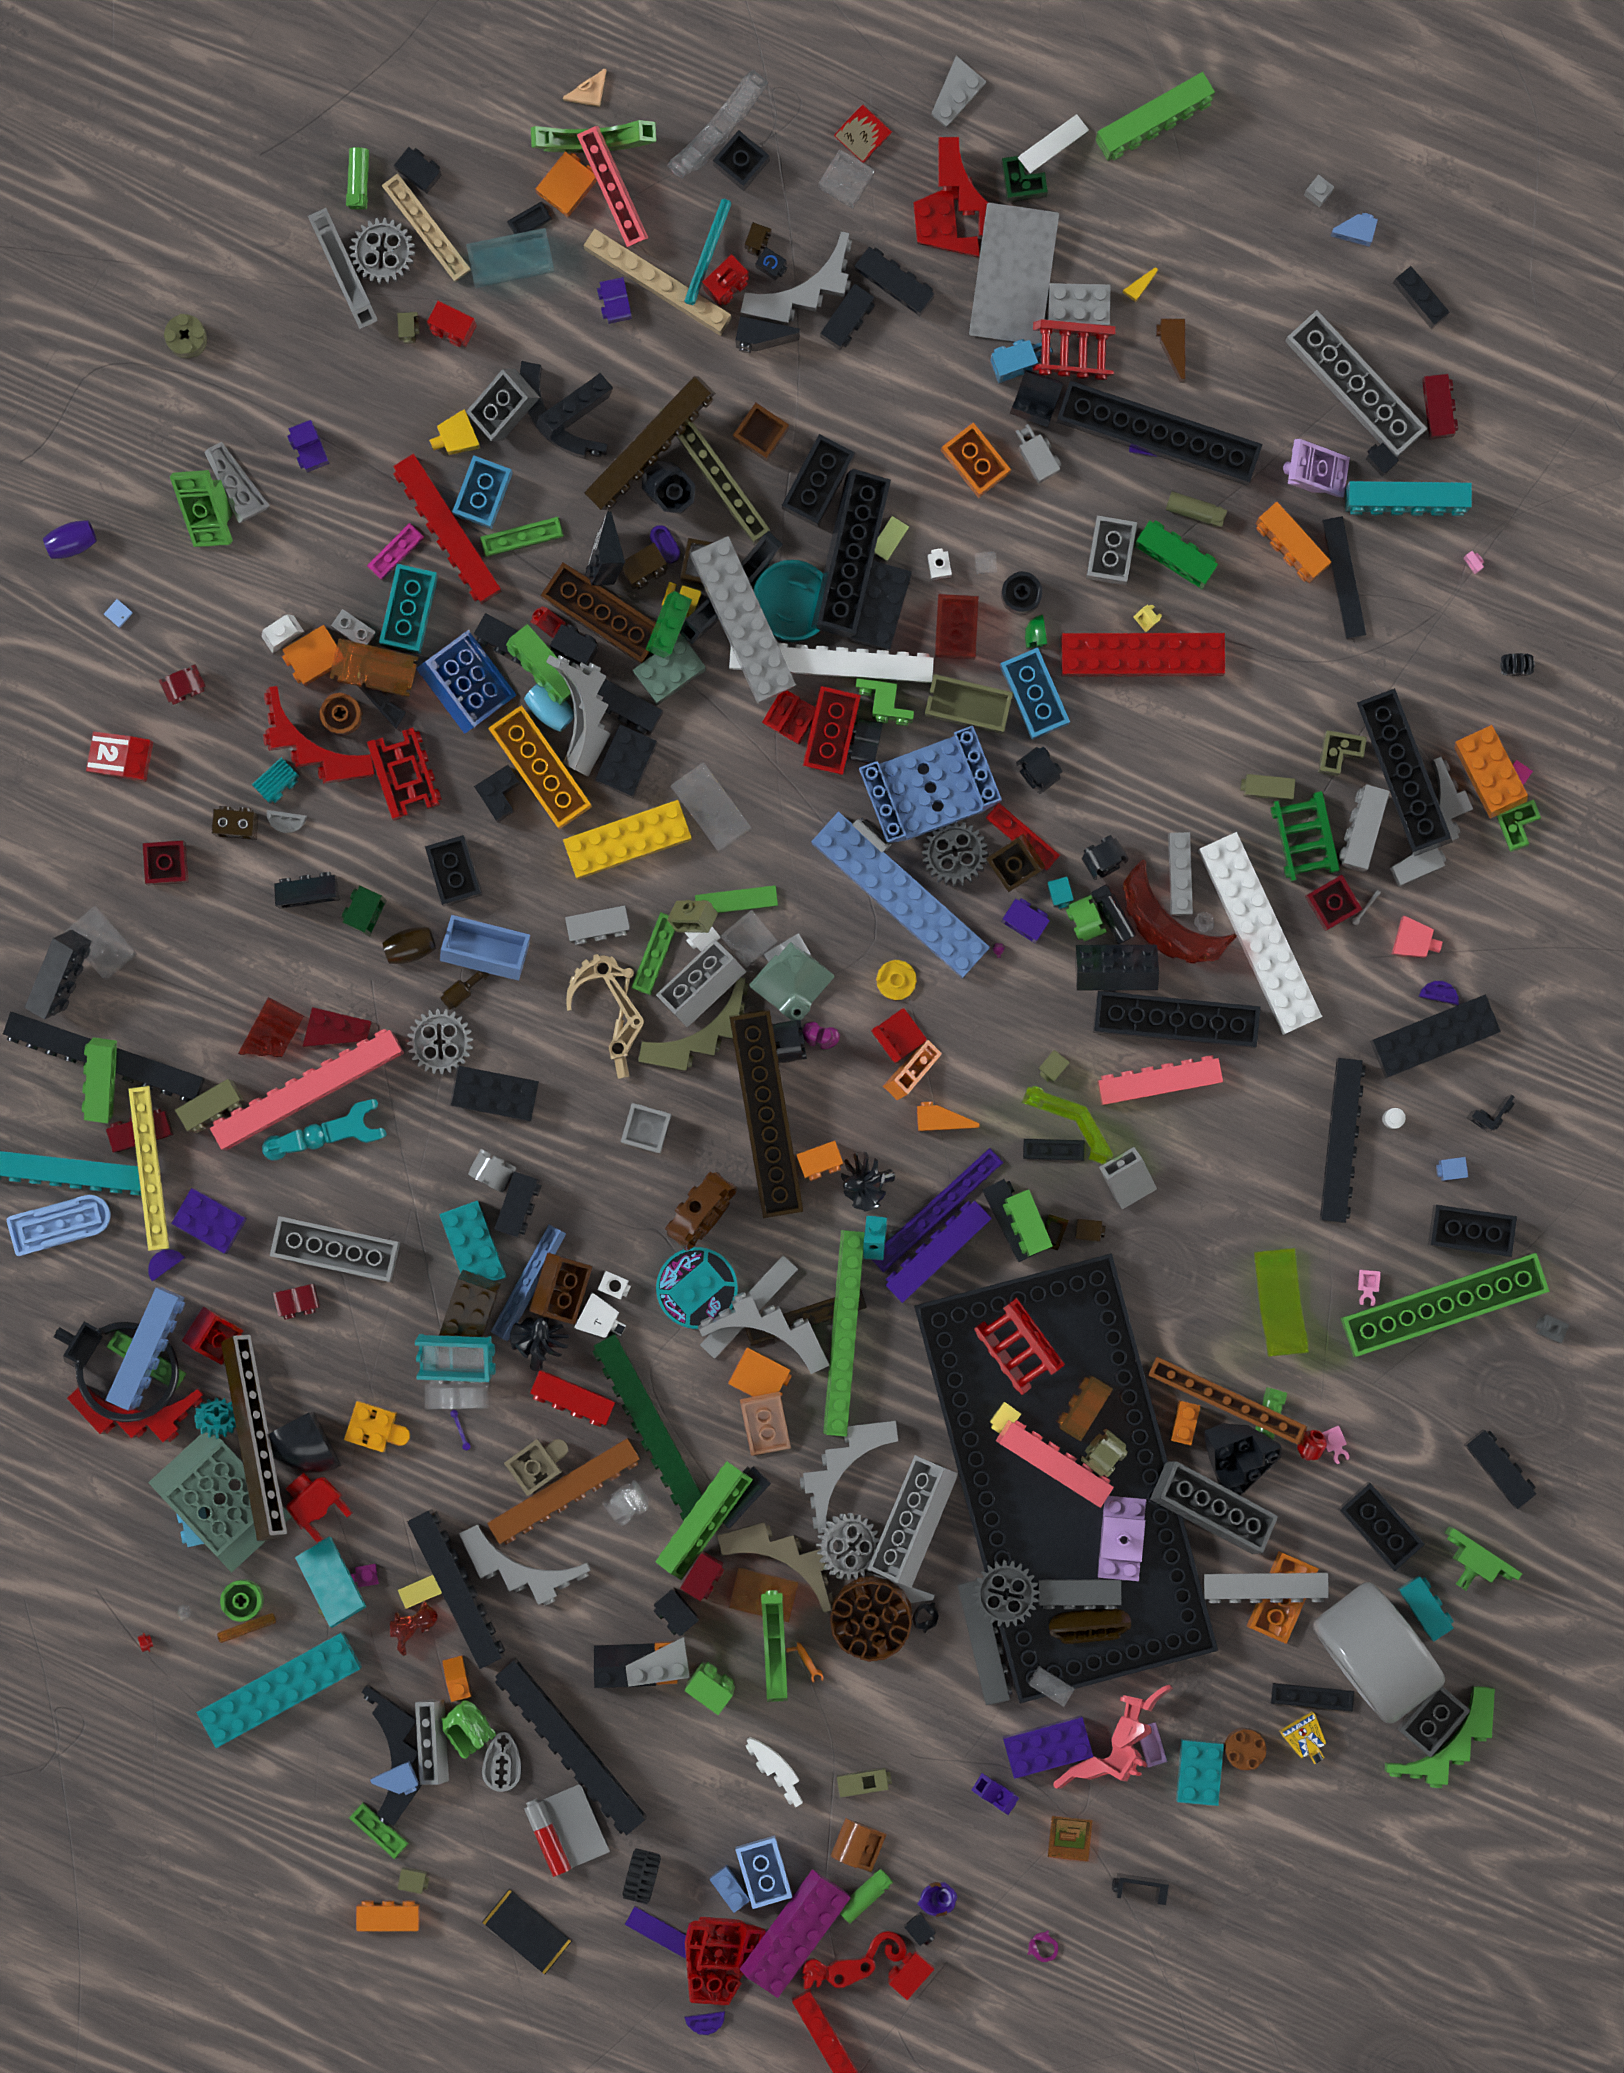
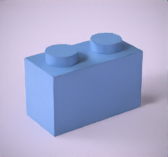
M727 1865L710 1877V1881L733 1913L750 1901L748 1893Z

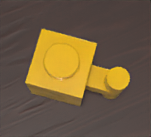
M669 582L661 604L662 606L666 596L675 591L677 584ZM682 585L680 594L692 599L685 617L688 618L697 609L702 592Z

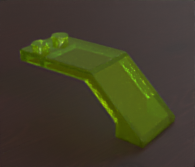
M1037 1086L1027 1087L1021 1103L1076 1122L1091 1148L1088 1160L1104 1165L1112 1159L1113 1153L1085 1106L1045 1093L1042 1088Z
M1295 1248L1254 1252L1259 1308L1268 1357L1308 1353V1339L1301 1308Z

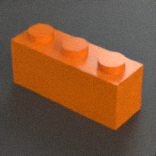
M364 1900L356 1906V1931H419L420 1904H415L413 1900L403 1901V1904H394L392 1900L382 1901V1904H374L372 1900Z

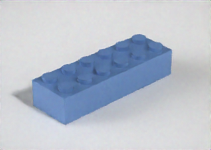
M163 1287L155 1288L106 1401L126 1410H135L136 1407H140L144 1398L141 1394L144 1388L147 1389L151 1383L152 1378L149 1376L152 1370H156L159 1365L160 1359L158 1356L167 1347L169 1340L166 1338L169 1332L172 1333L176 1327L177 1321H175V1318L184 1309L185 1302L183 1300L185 1297Z

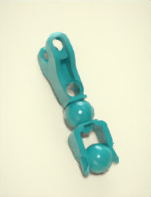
M370 1099L355 1103L347 1116L322 1123L321 1125L310 1124L303 1131L296 1130L282 1137L271 1135L263 1141L262 1152L267 1159L277 1161L282 1159L286 1153L302 1152L307 1150V1148L312 1150L319 1149L325 1143L329 1144L351 1137L357 1138L364 1143L385 1138L387 1136L385 1129H369L363 1123L365 1114L375 1110L378 1107L377 1099Z

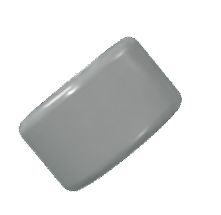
M1362 1583L1317 1617L1313 1623V1629L1330 1656L1363 1699L1385 1723L1393 1724L1439 1690L1445 1683V1676L1423 1642L1389 1599L1373 1583Z

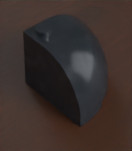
M314 1411L269 1433L273 1459L285 1467L300 1472L320 1473L342 1466Z

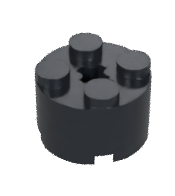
M1019 571L1010 575L1005 580L1001 591L1004 607L1017 615H1026L1033 612L1040 604L1042 598V586L1039 580L1033 574L1025 571ZM1020 589H1024V593L1027 594L1023 598L1019 597V594L1016 593Z
M1044 746L1041 748L1035 747L1016 762L1017 766L1021 765L1022 767L1020 770L1022 777L1032 789L1037 787L1039 789L1037 793L1042 794L1061 779L1060 774L1063 772L1057 763L1051 761L1049 758L1050 753Z
M1112 835L1102 839V843L1096 847L1091 845L1083 851L1085 854H1083L1082 861L1094 880H1097L1098 875L1100 878H1104L1121 868L1119 864L1122 861L1125 864L1129 861L1117 838H1113Z
M797 1019L772 1024L778 1062L787 1063L807 1059L806 1050L803 1047L805 1046L803 1033L798 1032L802 1031L801 1020Z

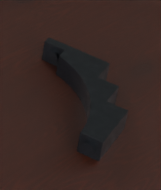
M367 1684L361 1693L365 1695L363 1698L369 1703L374 1704L376 1702L378 1704L372 1714L379 1722L387 1739L391 1755V1769L408 1761L412 1765L418 1756V1749L404 1739L416 1723V1718ZM420 1781L419 1785L415 1787L416 1791L407 1795L404 1792L398 1794L388 1790L383 1805L377 1813L382 1823L387 1826L390 1824L394 1826L421 1788Z

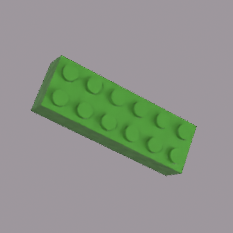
M1201 72L1099 130L1095 141L1106 160L1113 159L1115 161L1121 158L1126 150L1130 149L1133 151L1140 147L1142 141L1146 139L1150 141L1159 135L1158 132L1163 129L1166 131L1176 126L1177 121L1181 119L1183 121L1188 120L1194 115L1193 112L1198 109L1203 111L1210 107L1215 91L1204 72Z
M701 1662L688 1680L685 1692L719 1715L733 1696L735 1689L734 1680L726 1674H723V1676L718 1674V1668L710 1662L706 1664Z

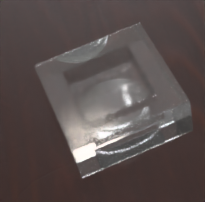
M995 552L975 553L976 574L997 573Z

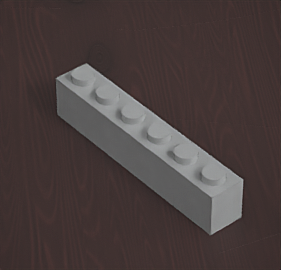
M1328 1573L1204 1574V1599H1209V1603H1221V1599H1229V1603H1242V1599H1250V1603H1262V1599H1270V1602L1277 1603L1283 1602V1598H1291V1602H1303V1598H1312V1602H1324V1598H1329Z

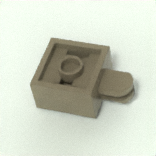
M536 1439L504 1462V1464L526 1495L529 1496L562 1472L556 1462L567 1455L568 1445L562 1439H555L544 1447L541 1441Z

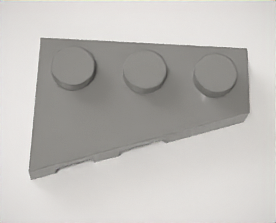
M958 56L954 59L931 113L946 128L986 84V81Z
M684 1637L626 1665L628 1687L690 1678Z

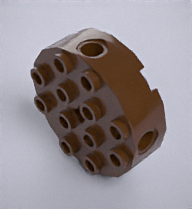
M710 1171L698 1187H692L687 1194L689 1198L686 1202H681L675 1209L676 1216L665 1227L667 1236L675 1240L685 1251L691 1250L695 1247L699 1239L702 1240L722 1217L730 1205L729 1201L735 1196L737 1187L733 1183L726 1181L719 1172L712 1173Z
M877 1576L857 1578L845 1585L834 1600L830 1617L832 1636L843 1651L860 1658V1660L868 1662L885 1660L899 1652L909 1637L913 1620L911 1602L903 1589L889 1579ZM868 1616L875 1617V1621L868 1619Z

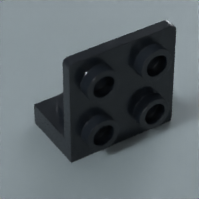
M1025 370L1010 414L1048 427L1063 382Z
M1513 1095L1506 1096L1491 1119H1489L1491 1115L1482 1109L1480 1111H1471L1467 1119L1486 1132L1497 1130L1503 1122L1502 1115L1509 1113L1514 1106L1513 1099L1515 1097Z

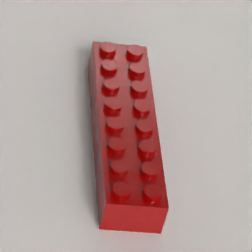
M1062 633L1061 677L1224 676L1225 633Z

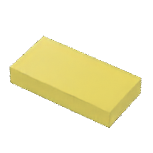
M433 1575L398 1590L406 1609L442 1593Z

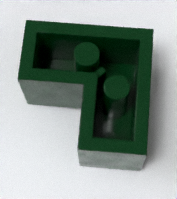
M1019 156L1002 158L1001 165L1007 203L1047 197L1048 189L1045 172L1025 175L1024 165L1018 159Z

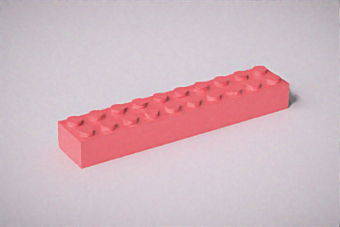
M383 1029L374 1034L376 1038L370 1041L364 1039L357 1043V1048L354 1050L348 1048L338 1054L339 1058L335 1060L330 1058L322 1062L321 1068L307 1070L303 1073L304 1077L299 1080L293 1078L284 1083L286 1087L282 1089L275 1088L267 1092L268 1097L252 1100L249 1102L250 1106L246 1109L240 1107L231 1112V1117L227 1119L222 1117L214 1121V1126L210 1130L221 1150H229L403 1055L404 1051L396 1036L391 1030Z

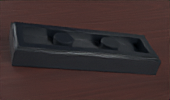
M1023 1139V1159L1084 1161L1085 1140Z

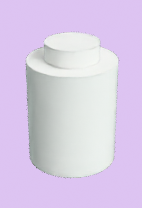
M1399 1108L1387 1110L1382 1118L1384 1125L1389 1129L1401 1127L1406 1119L1404 1112Z

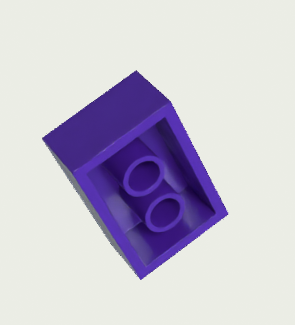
M191 1188L171 1224L220 1252L227 1254L247 1218L200 1191Z

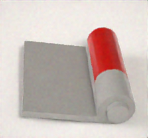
M578 1784L538 1801L536 1798L526 1803L527 1807L524 1810L553 1877L610 1852L583 1786Z

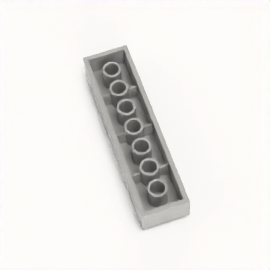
M1318 310L1286 338L1285 342L1370 434L1380 444L1383 442L1396 457L1403 453L1426 431L1425 425Z
M729 536L690 554L691 559L757 704L794 688L796 684Z

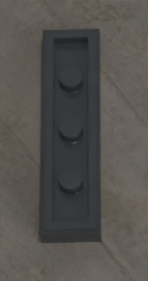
M1272 1683L1271 1704L1353 1712L1354 1691Z

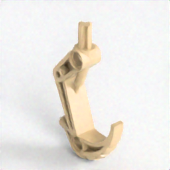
M595 954L593 960L588 961L585 959L582 962V967L580 969L576 968L574 971L576 974L570 979L566 998L567 1011H572L573 995L582 984L595 979L605 980L620 1006L619 1018L616 1019L613 1039L609 1045L611 1060L614 1059L617 1078L630 1077L626 1057L629 1056L628 1053L635 1039L644 1027V1019L627 997L629 981L634 976V972L630 968L625 970L620 968L612 956H599ZM600 964L608 965L609 970L606 974L598 973L597 968ZM616 977H626L624 991L615 980ZM623 1013H624L625 1017L627 1018V1023L625 1024L624 1027H623L624 1020H622V1019H623ZM617 1043L624 1046V1051L621 1054L613 1052V1046Z

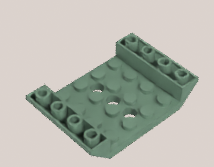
M207 1432L199 1435L148 1482L231 1573L265 1542L257 1541L243 1462L220 1438L216 1439L215 1435L212 1434L210 1438ZM232 1479H238L241 1482L239 1490L233 1491L229 1488V1482ZM217 1493H223L226 1497L222 1505L214 1502V1496ZM282 1506L286 1523L291 1518V1515ZM202 1507H207L210 1510V1516L207 1519L199 1517L198 1512Z

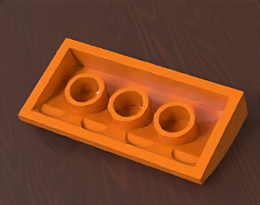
M1278 1551L1269 1573H1317L1319 1568ZM1283 1598V1602L1277 1603L1270 1602V1599H1262V1603H1256L1247 1627L1287 1644L1306 1598H1303V1602H1291V1598Z

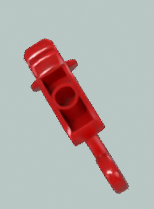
M884 1931L873 1938L867 1953L859 1958L839 1959L829 1965H824L815 1958H809L804 1962L801 1970L805 1974L802 1976L804 1979L803 1988H811L814 1981L815 1986L819 1988L824 1979L836 1988H844L870 1976L875 1971L876 1966L873 1957L883 1940L892 1939L898 1944L899 1951L896 1954L892 1952V1945L887 1944L884 1949L887 1958L893 1962H898L905 1957L907 1952L906 1944L897 1933ZM867 1962L868 1969L861 1971V1964ZM841 1974V1982L835 1983V1976Z

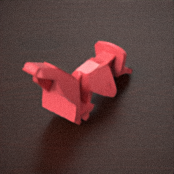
M1166 1685L1160 1688L1147 1700L1126 1695L1120 1697V1701L1126 1702L1124 1716L1120 1718L1111 1740L1113 1747L1111 1755L1105 1759L1093 1756L1070 1767L1065 1774L1054 1782V1787L1061 1789L1076 1777L1092 1780L1111 1774L1117 1779L1127 1782L1131 1775L1141 1776L1142 1773L1138 1772L1136 1767L1137 1765L1147 1767V1763L1141 1759V1754L1132 1745L1152 1733L1151 1726L1139 1722L1141 1710L1152 1711L1156 1702L1173 1689L1172 1686Z

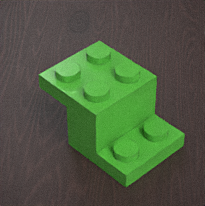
M857 678L855 691L859 692V695L871 697V694H875L872 718H875L876 722L888 723V720L896 721V725L908 726V723L912 724L914 711L894 708L897 684Z

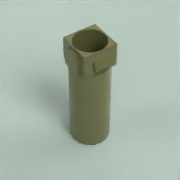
M1171 491L1166 511L1221 527L1227 510L1221 506L1216 507L1215 504Z

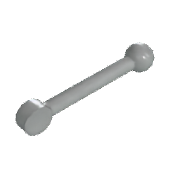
M1379 890L1375 892L1357 917L1352 918L1354 925L1359 924V919L1381 893Z

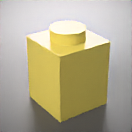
M1003 1402L990 1420L993 1424L991 1428L1000 1434L1008 1420L1014 1423L1021 1414Z

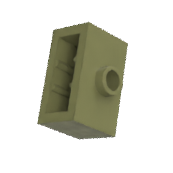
M676 900L667 921L676 932L709 933L718 912L706 900Z

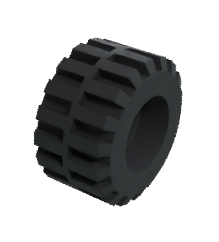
M638 1848L633 1851L622 1893L624 1899L643 1904L650 1902L661 1861L660 1854Z

